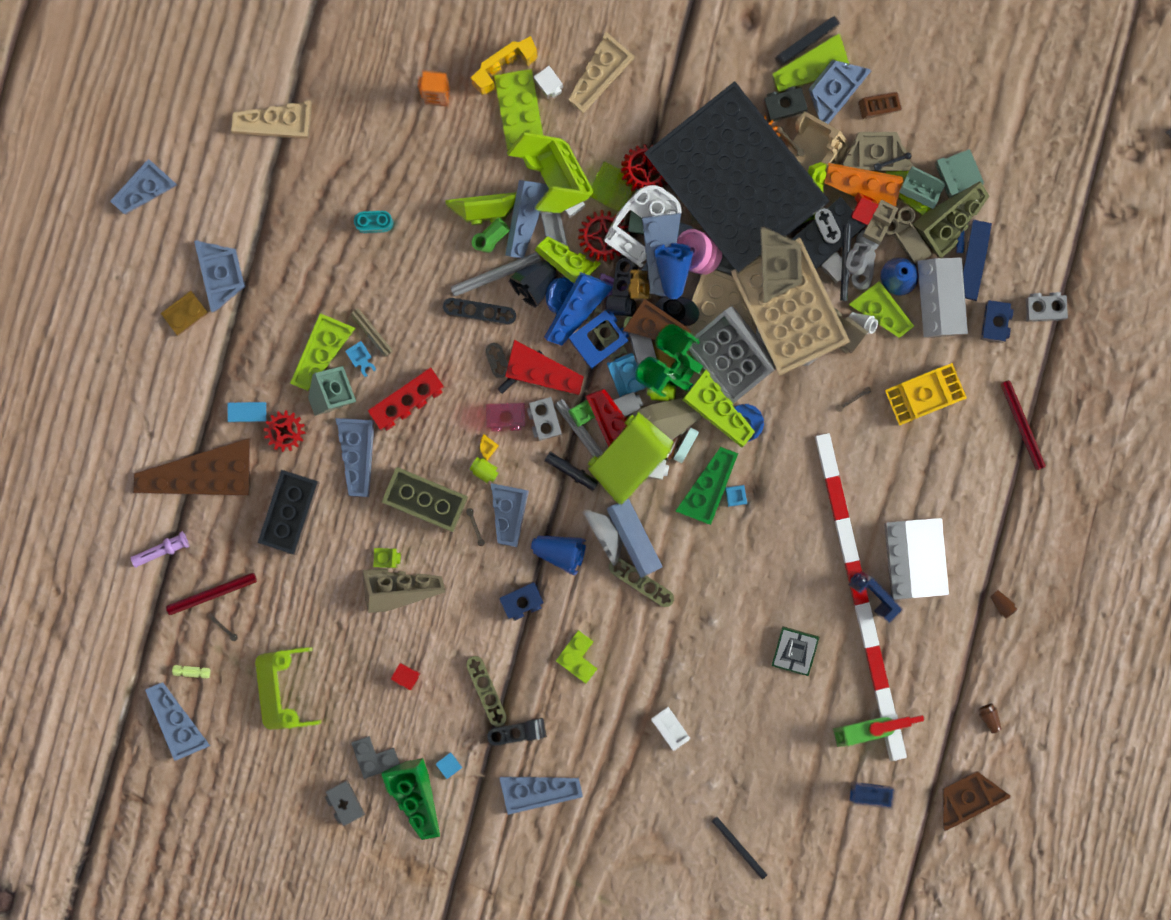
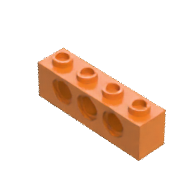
M423 71V75L419 76L418 88L425 104L448 106L450 86L447 75L445 73Z

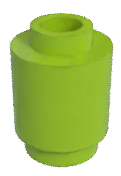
M671 382L666 384L662 390L666 397L656 394L649 388L647 389V395L651 397V400L656 401L674 400L676 397V385L671 384Z
M479 457L475 459L469 469L473 472V475L487 484L489 481L494 482L499 474L496 471L498 467Z

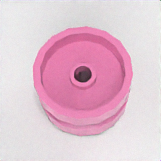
M688 229L677 238V243L691 247V251L693 250L689 272L707 275L719 266L722 252L706 232Z

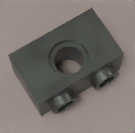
M796 86L785 89L784 93H769L764 98L769 121H779L803 114L804 111L807 112L808 110L802 88L797 89ZM786 99L790 102V106L784 108L780 105V101Z

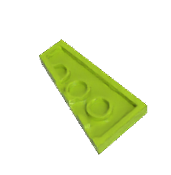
M840 33L773 73L772 76L778 93L784 92L785 89L793 86L799 87L815 82L832 60L849 64Z
M320 313L290 384L309 391L313 374L326 369L356 328Z
M705 370L682 400L742 448L755 431L741 413L737 412L733 407L731 400L726 398L717 382L715 383L709 376L710 373Z

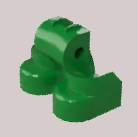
M674 324L666 325L657 336L656 347L675 359L671 368H668L658 359L647 357L638 365L635 379L662 397H666L662 390L668 381L687 392L692 386L689 380L693 373L699 374L703 368L702 364L686 354L693 342L700 344L699 340Z

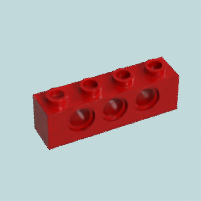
M429 368L370 408L368 412L381 431L384 429L388 431L396 425L395 421L400 418L404 420L409 417L411 410L416 407L419 410L427 404L426 400L431 397L435 399L443 393L442 389L445 387L432 368ZM421 385L428 386L427 394L420 395L418 388ZM405 396H411L413 401L411 405L405 406L402 404V399ZM391 406L397 409L393 417H389L386 414V410Z

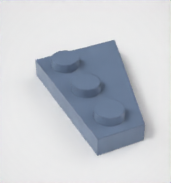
M491 483L497 543L518 547L529 491Z

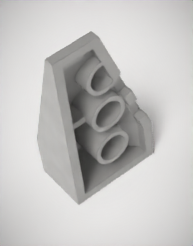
M588 510L585 511L584 514L611 563L615 566L618 562L623 541L611 517Z

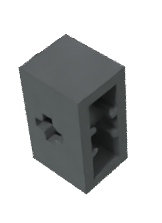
M348 780L326 791L327 796H325V799L330 807H334L336 811L334 817L338 824L342 823L345 826L365 815ZM340 799H343V801H348L349 804L346 805L347 809L339 806V804L341 803Z

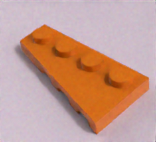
M828 163L824 183L854 197L859 192L875 199L878 204L883 200L896 207L903 177Z

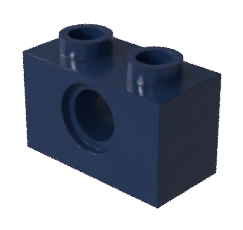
M991 300L986 302L980 340L1004 343L1006 339H1009L1011 328L1008 327V323L1013 317L1011 303ZM994 317H999L1002 320L1001 327L994 325Z
M534 582L499 598L508 619L513 618L514 621L524 617L523 613L528 610L533 613L542 609L541 604L544 603ZM525 597L528 600V605L525 608L518 607V598Z

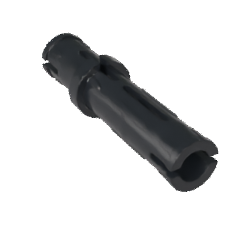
M551 451L544 460V462L575 480V483L584 485L592 492L599 483L596 479L586 474L585 470L576 468Z

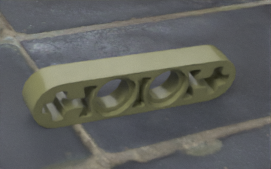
M595 308L593 310V312H595L596 314H601L603 312L599 308ZM592 314L587 317L588 322L591 321ZM605 320L606 324L593 329L604 349L618 339L608 320ZM604 327L609 328L611 331L608 338L600 336V330ZM624 346L620 347L621 350L618 354L609 355L612 362L615 361L614 358L620 357L623 353L628 355Z
M618 558V562L622 563L621 567L626 570V566L630 568L626 572L625 578L621 577L623 572L620 570L614 572V567L610 562L609 570L613 575L662 607H669L673 604L674 595L671 591L648 576L641 578L636 568ZM636 572L639 575V580L636 583H631L628 580L629 573ZM648 582L655 585V591L651 594L646 593L644 590V585ZM659 587L662 589L661 594L666 595L668 593L670 595V603L665 602L663 604L661 602L662 598L657 596V599L653 598Z
M472 656L466 663L468 672L489 721L494 726H502L507 718L483 660L478 656ZM473 659L480 661L479 671L484 669L485 672L484 674L477 675L475 678L473 673L477 672L475 668H470L471 660ZM486 677L488 680L487 687L480 688L477 685L478 678ZM489 694L494 695L496 698L495 704L491 706L485 703V697ZM499 705L500 709L496 710L499 715H503L501 723L493 721L492 718L495 717L493 711L489 713L488 709Z

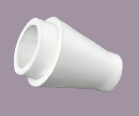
M854 312L849 315V318L866 329L868 333L872 334L877 329L878 320L874 316L856 314Z

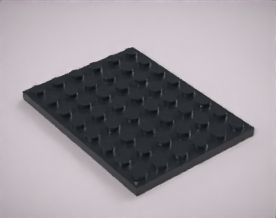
M735 81L644 153L738 274L762 255L761 227L786 237L830 202Z

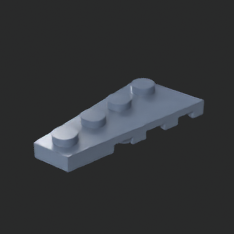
M519 180L506 256L518 258L525 256L541 212L536 210L535 206L549 190L546 183Z
M681 213L642 217L649 290L651 294L663 292L655 259V249L665 244V247H671V243H677Z
M336 418L349 496L369 497L374 421Z
M163 682L145 689L174 761L210 746Z

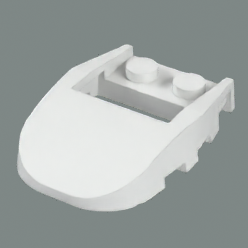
M654 185L642 187L617 213L604 238V242L639 267L643 266L642 262L646 259L645 246L618 227L628 211H633L641 218L681 213V206L678 200L665 189Z

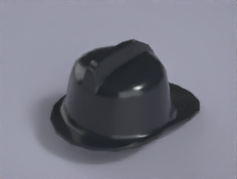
M666 296L659 299L655 304L656 307L684 326L695 324L699 319L700 312L697 305L692 300L679 296L677 299H669Z

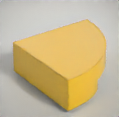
M483 434L480 440V450L483 457L488 461L499 445Z

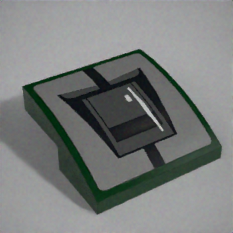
M782 626L771 666L809 676L820 636Z

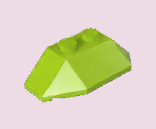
M517 192L445 200V203L450 210L467 223L481 225L483 224L482 221L493 223L497 218L506 219L514 209Z

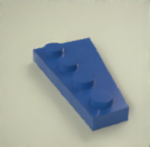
M580 272L546 332L545 339L562 346L613 289V285Z

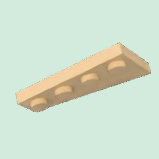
M607 32L604 34L601 44L594 52L595 54L591 62L588 63L586 71L569 98V102L582 113L594 103L634 59V55Z
M311 100L299 104L291 103L287 104V106L268 107V109H254L233 113L231 132L232 134L308 139Z

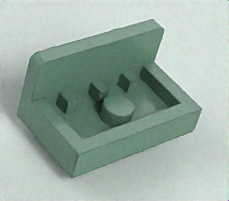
M912 166L899 192L934 209L946 182Z

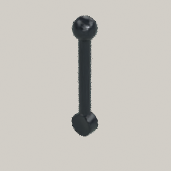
M906 152L903 156H900L898 158L889 160L881 164L876 163L874 165V169L876 171H879L882 167L890 165L892 163L901 161L903 159L909 160L911 159L912 154L910 152Z

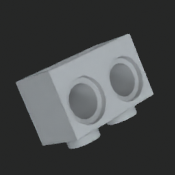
M1061 292L1049 293L1050 296H1042V293L1030 294V297L1025 299L1027 322L1066 320L1068 318L1067 295L1061 296ZM1055 301L1060 304L1059 311L1052 309V302ZM1034 302L1041 305L1040 312L1033 310L1032 305Z
M551 397L529 403L530 408H527L529 419H534L535 426L532 427L535 438L539 437V441L562 435ZM539 405H543L547 409L546 413L542 416L537 415L535 412ZM543 424L551 425L552 430L549 434L541 432Z

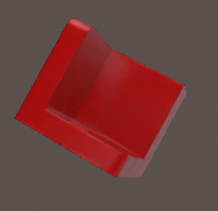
M858 192L855 197L857 205L851 217L868 225L879 204L875 199Z
M399 663L391 680L411 691L421 673Z

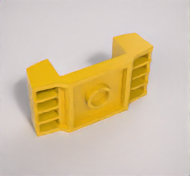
M531 36L520 42H511L482 62L481 68L471 77L472 85L482 95L495 90L494 82L489 75L497 74L504 64L507 63L509 65L517 59V55L522 57L527 66L531 65L538 58L537 49Z
M953 363L885 390L899 426L967 399Z

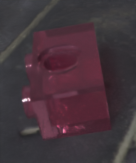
M525 403L486 404L487 428H491V432H500L502 428H510V431H522L521 427H525ZM505 412L511 415V420L508 423L500 420L501 415Z

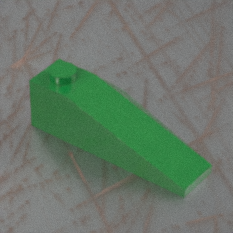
M424 759L405 761L382 772L381 775L388 794L394 797L398 803V808L401 811L403 810L409 818L410 825L420 839L440 837L429 774Z

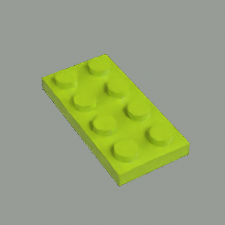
M532 69L494 75L507 151H509L523 132L543 135Z

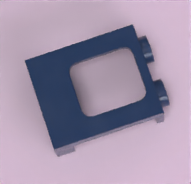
M861 571L851 578V582L848 584L851 588L861 594L868 587L882 601L874 612L886 622L890 623L903 610L869 575Z
M851 781L849 801H853V804L892 808L893 787Z

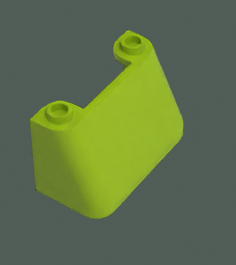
M639 412L635 416L631 415L626 420L625 424L627 426L625 430L602 455L598 457L594 455L587 463L590 473L619 505H622L669 454L673 445V441Z

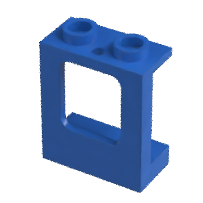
M606 310L569 337L570 342L591 370L621 346L628 343V333L623 331V327L619 329L616 325L618 321L612 312L608 314ZM608 320L619 334V338L604 350L598 351L587 337V334L603 321Z

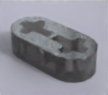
M491 343L486 347V356L492 373L497 378H505L508 364L503 349L498 343ZM491 347L500 350L497 352L499 359L495 360L493 354L489 355ZM500 361L501 366L506 367L503 371L504 374L500 375L499 372H495L498 369L496 362Z

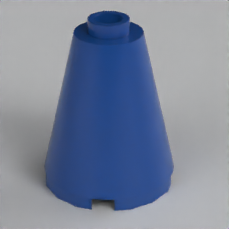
M671 243V247H665V244L655 249V259L663 293L669 299L679 298L685 288L693 258V250L691 251V247L684 244Z
M899 257L889 260L883 266L880 279L882 285L889 293L901 296L914 290L918 283L919 274L916 266L910 260Z
M539 535L533 539L531 549H533V554L575 576L578 573V570H575L577 565L581 566L584 559L586 545L583 542H586V539Z

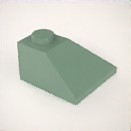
M343 366L313 374L308 399L315 416L356 402Z

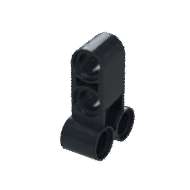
M627 258L620 259L616 264L612 295H609L607 298L606 308L608 312H613V315L632 317L636 312V302L631 298L628 291L631 279H633V273L630 270H638V267ZM630 264L629 271L624 272L625 266ZM627 283V288L621 291L622 285Z
M544 718L497 727L490 730L487 735L489 743L494 746L520 741H533L547 737ZM514 728L520 730L519 738L513 736L512 731ZM496 731L501 733V741H496L494 739V733Z

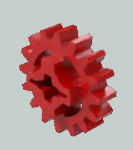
M285 410L284 415L280 411L277 412V417L271 415L272 421H266L269 427L264 428V431L268 432V435L264 436L265 439H270L268 445L275 444L274 449L278 450L281 447L282 452H285L286 448L289 451H293L292 446L299 448L297 442H304L301 435L306 434L305 431L301 430V428L305 427V424H299L301 417L295 419L296 414L293 412L289 416L287 410ZM281 419H287V420H285L284 423H281V424H277V423H276L277 421H279V420H281ZM293 423L297 426V433L293 431ZM277 427L283 429L288 427L287 430L289 431V433L292 434V436L289 434H284V436H282L283 433L279 429H277ZM273 429L276 430L277 433L276 440L274 439L272 434ZM293 439L291 443L283 444L285 440Z

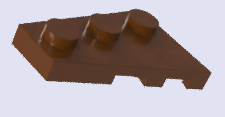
M646 299L642 301L623 330L654 340L657 339L659 332L669 324H674L690 334L692 330Z

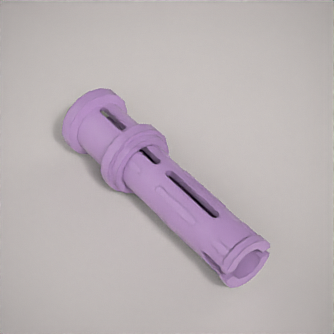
M182 531L171 539H164L162 544L130 558L133 566L137 568L167 553L172 555L174 551L183 547L188 548L189 543Z

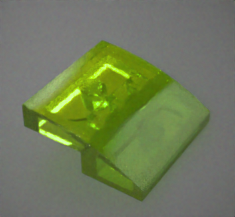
M603 162L591 186L593 194L590 198L619 212L633 194L631 191L632 185L626 187L628 180H622L624 174L620 173L621 169Z

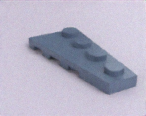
M499 777L508 815L583 797L579 778Z

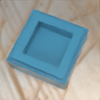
M744 485L725 488L728 507L747 504Z
M451 752L436 763V766L446 779L463 768Z

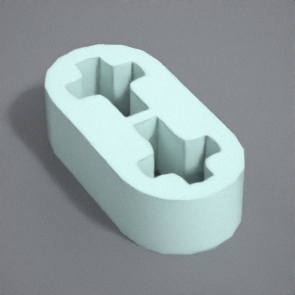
M690 428L674 460L681 464L683 463L699 431Z

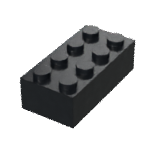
M842 197L838 198L827 208L831 211L841 233L836 243L828 244L824 241L815 219L791 239L797 240L801 238L816 270L843 247L844 224H852L851 239L866 226L865 223L851 217L853 210ZM822 212L818 219L823 220L825 225H828L826 219L829 216L827 214L824 215ZM828 227L827 229L829 233L826 236L827 238L831 237L832 240H834V236L837 233L832 232L830 227Z
M281 469L257 543L297 555L320 482Z

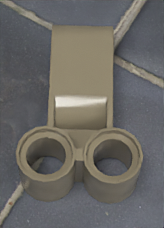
M903 207L897 212L896 219L893 218L891 222L894 225V230L892 232L886 231L885 236L894 235L910 261L916 266L918 261L930 257L931 252L911 223L915 218L914 210L910 207ZM901 212H908L910 220H902Z

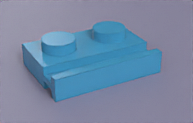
M633 353L615 359L611 363L607 362L619 397L646 388L635 379V372L638 366Z

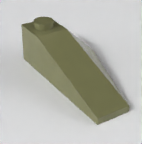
M979 181L926 212L913 223V226L930 249L939 258H942L956 246L958 237L963 230H967L969 227L967 224L973 216L978 214L989 198V194Z

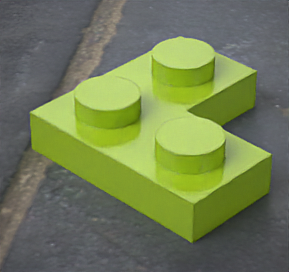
M578 630L556 659V662L587 684L598 669L583 658L594 641Z

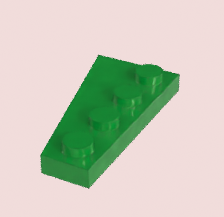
M720 447L675 512L711 525L739 453Z

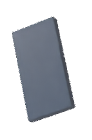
M627 499L622 505L617 503L608 507L607 511L640 577L642 578L662 568L663 566L630 500Z

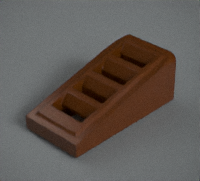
M898 92L865 97L858 101L862 119L902 110ZM889 98L892 99L894 108H891ZM882 100H884L886 109L883 108ZM874 102H876V104H877V108H878L877 111H876V109H875Z

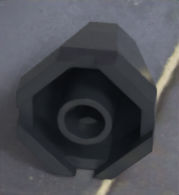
M542 260L515 272L510 277L509 283L518 296L521 293L525 297L522 300L526 304L536 308L546 295L549 284L554 280L557 274L556 268L549 262Z

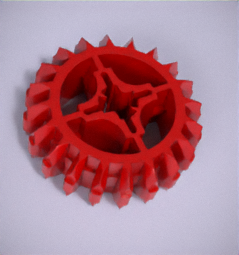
M643 144L642 149L638 145L635 147V151L630 149L629 155L625 154V160L621 162L623 168H621L620 173L624 174L622 180H628L626 187L632 185V192L649 185L664 188L663 185L668 184L662 175L657 180L650 182L651 176L657 175L659 171L644 154L648 150L646 144ZM642 158V163L631 166L636 159ZM645 163H646L647 170L649 171V172H648V175H647V172H645V169H643ZM635 176H640L643 181L638 180Z
M600 210V216L593 212L594 219L589 215L586 216L589 223L581 222L585 229H578L580 233L584 234L578 236V240H584L579 246H586L583 250L584 254L591 251L589 254L590 259L595 254L597 255L596 261H599L600 256H603V261L607 262V256H610L611 260H614V253L618 257L621 256V253L614 248L607 250V243L605 242V245H603L602 238L598 237L599 234L601 235L602 227H604V232L607 234L609 230L606 228L605 221L613 223L617 214L612 218L610 217L611 211H608L607 216H604V211ZM622 219L618 227L624 231L628 229V226H621V224L624 222V219ZM600 222V229L597 232L588 234L591 226ZM588 240L598 241L601 244L602 251L592 247Z

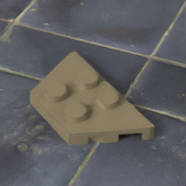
M858 132L842 165L876 171L874 169L876 163L881 164L903 156L906 153V149L902 146L897 132ZM903 159L884 166L879 171H909L913 165L910 160Z
M761 227L764 302H768L802 283L801 244L765 227Z

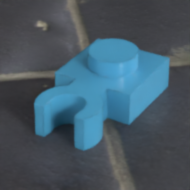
M362 341L345 351L355 367L361 365V372L365 377L368 376L365 372L367 367H371L374 372L376 371L375 366L367 361L372 357Z

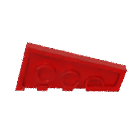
M516 340L513 341L505 377L580 395L584 376Z
M604 388L589 393L586 398L609 447L625 430L627 419Z

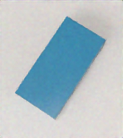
M266 402L228 403V422L267 421Z

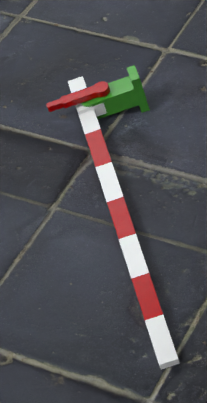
M830 433L815 436V441L850 583L851 578L856 573H860L862 568ZM850 587L881 718L833 728L837 747H846L884 737L890 761L907 758L900 729L923 722L924 716L920 715L912 718L908 716L898 719L894 709L867 590L865 589L860 594Z

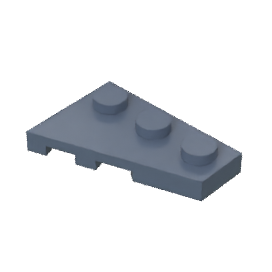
M148 159L110 202L126 215L176 187L177 184Z

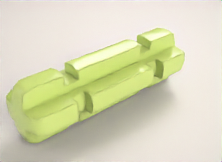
M174 665L172 669V675L174 676L183 675L199 678V676L201 678H209L211 672L210 668L200 669V667H182L180 665Z

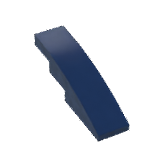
M974 219L972 221L963 263L965 299L977 301L992 223Z

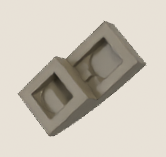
M881 200L863 237L880 245L898 208Z

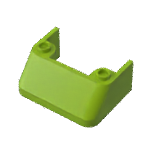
M523 132L507 152L508 156L523 158L525 166L530 170L540 171L549 190L535 206L536 210L561 213L589 199L593 194V189L569 144L561 138Z
M312 647L263 653L256 658L255 666L261 715L265 728L277 730L321 724V720L299 722V716L295 710H282L277 671L286 670L290 667L292 653L312 651Z

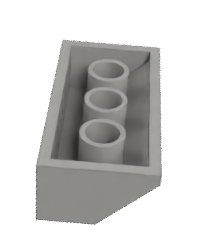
M935 258L918 261L924 337L938 338L968 334L962 258Z

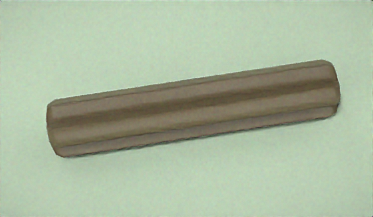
M358 308L352 311L351 316L380 352L385 357L390 355L392 349Z

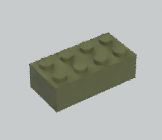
M396 467L382 503L454 533L468 496Z

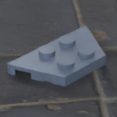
M832 60L809 88L818 119L829 124L871 70Z
M196 240L194 243L211 312L214 313L245 287L236 249Z

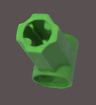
M497 218L482 233L474 235L472 238L473 248L485 253L492 252L495 244L510 231L508 225L501 218Z

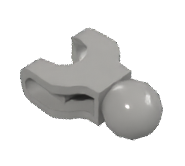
M866 229L860 231L856 236V243L854 248L850 250L846 261L847 270L852 274V283L859 290L867 289L871 284L876 256L874 250L879 246L863 237ZM860 275L866 277L862 283L858 282Z

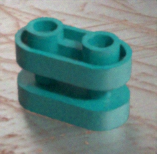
M364 211L355 215L354 225L359 232L364 234L385 233L392 229L393 219L387 211Z

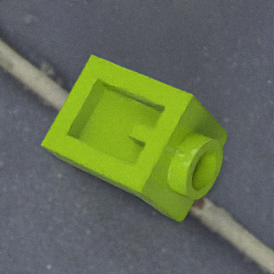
M374 548L373 567L397 568V564L401 563V553H397L398 549Z

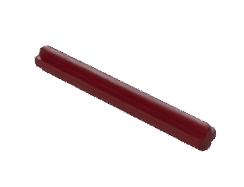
M1010 380L1002 382L1000 386L1036 470L1046 467L1012 383Z
M250 573L167 605L166 611L168 615L176 614L257 582V577L255 573Z

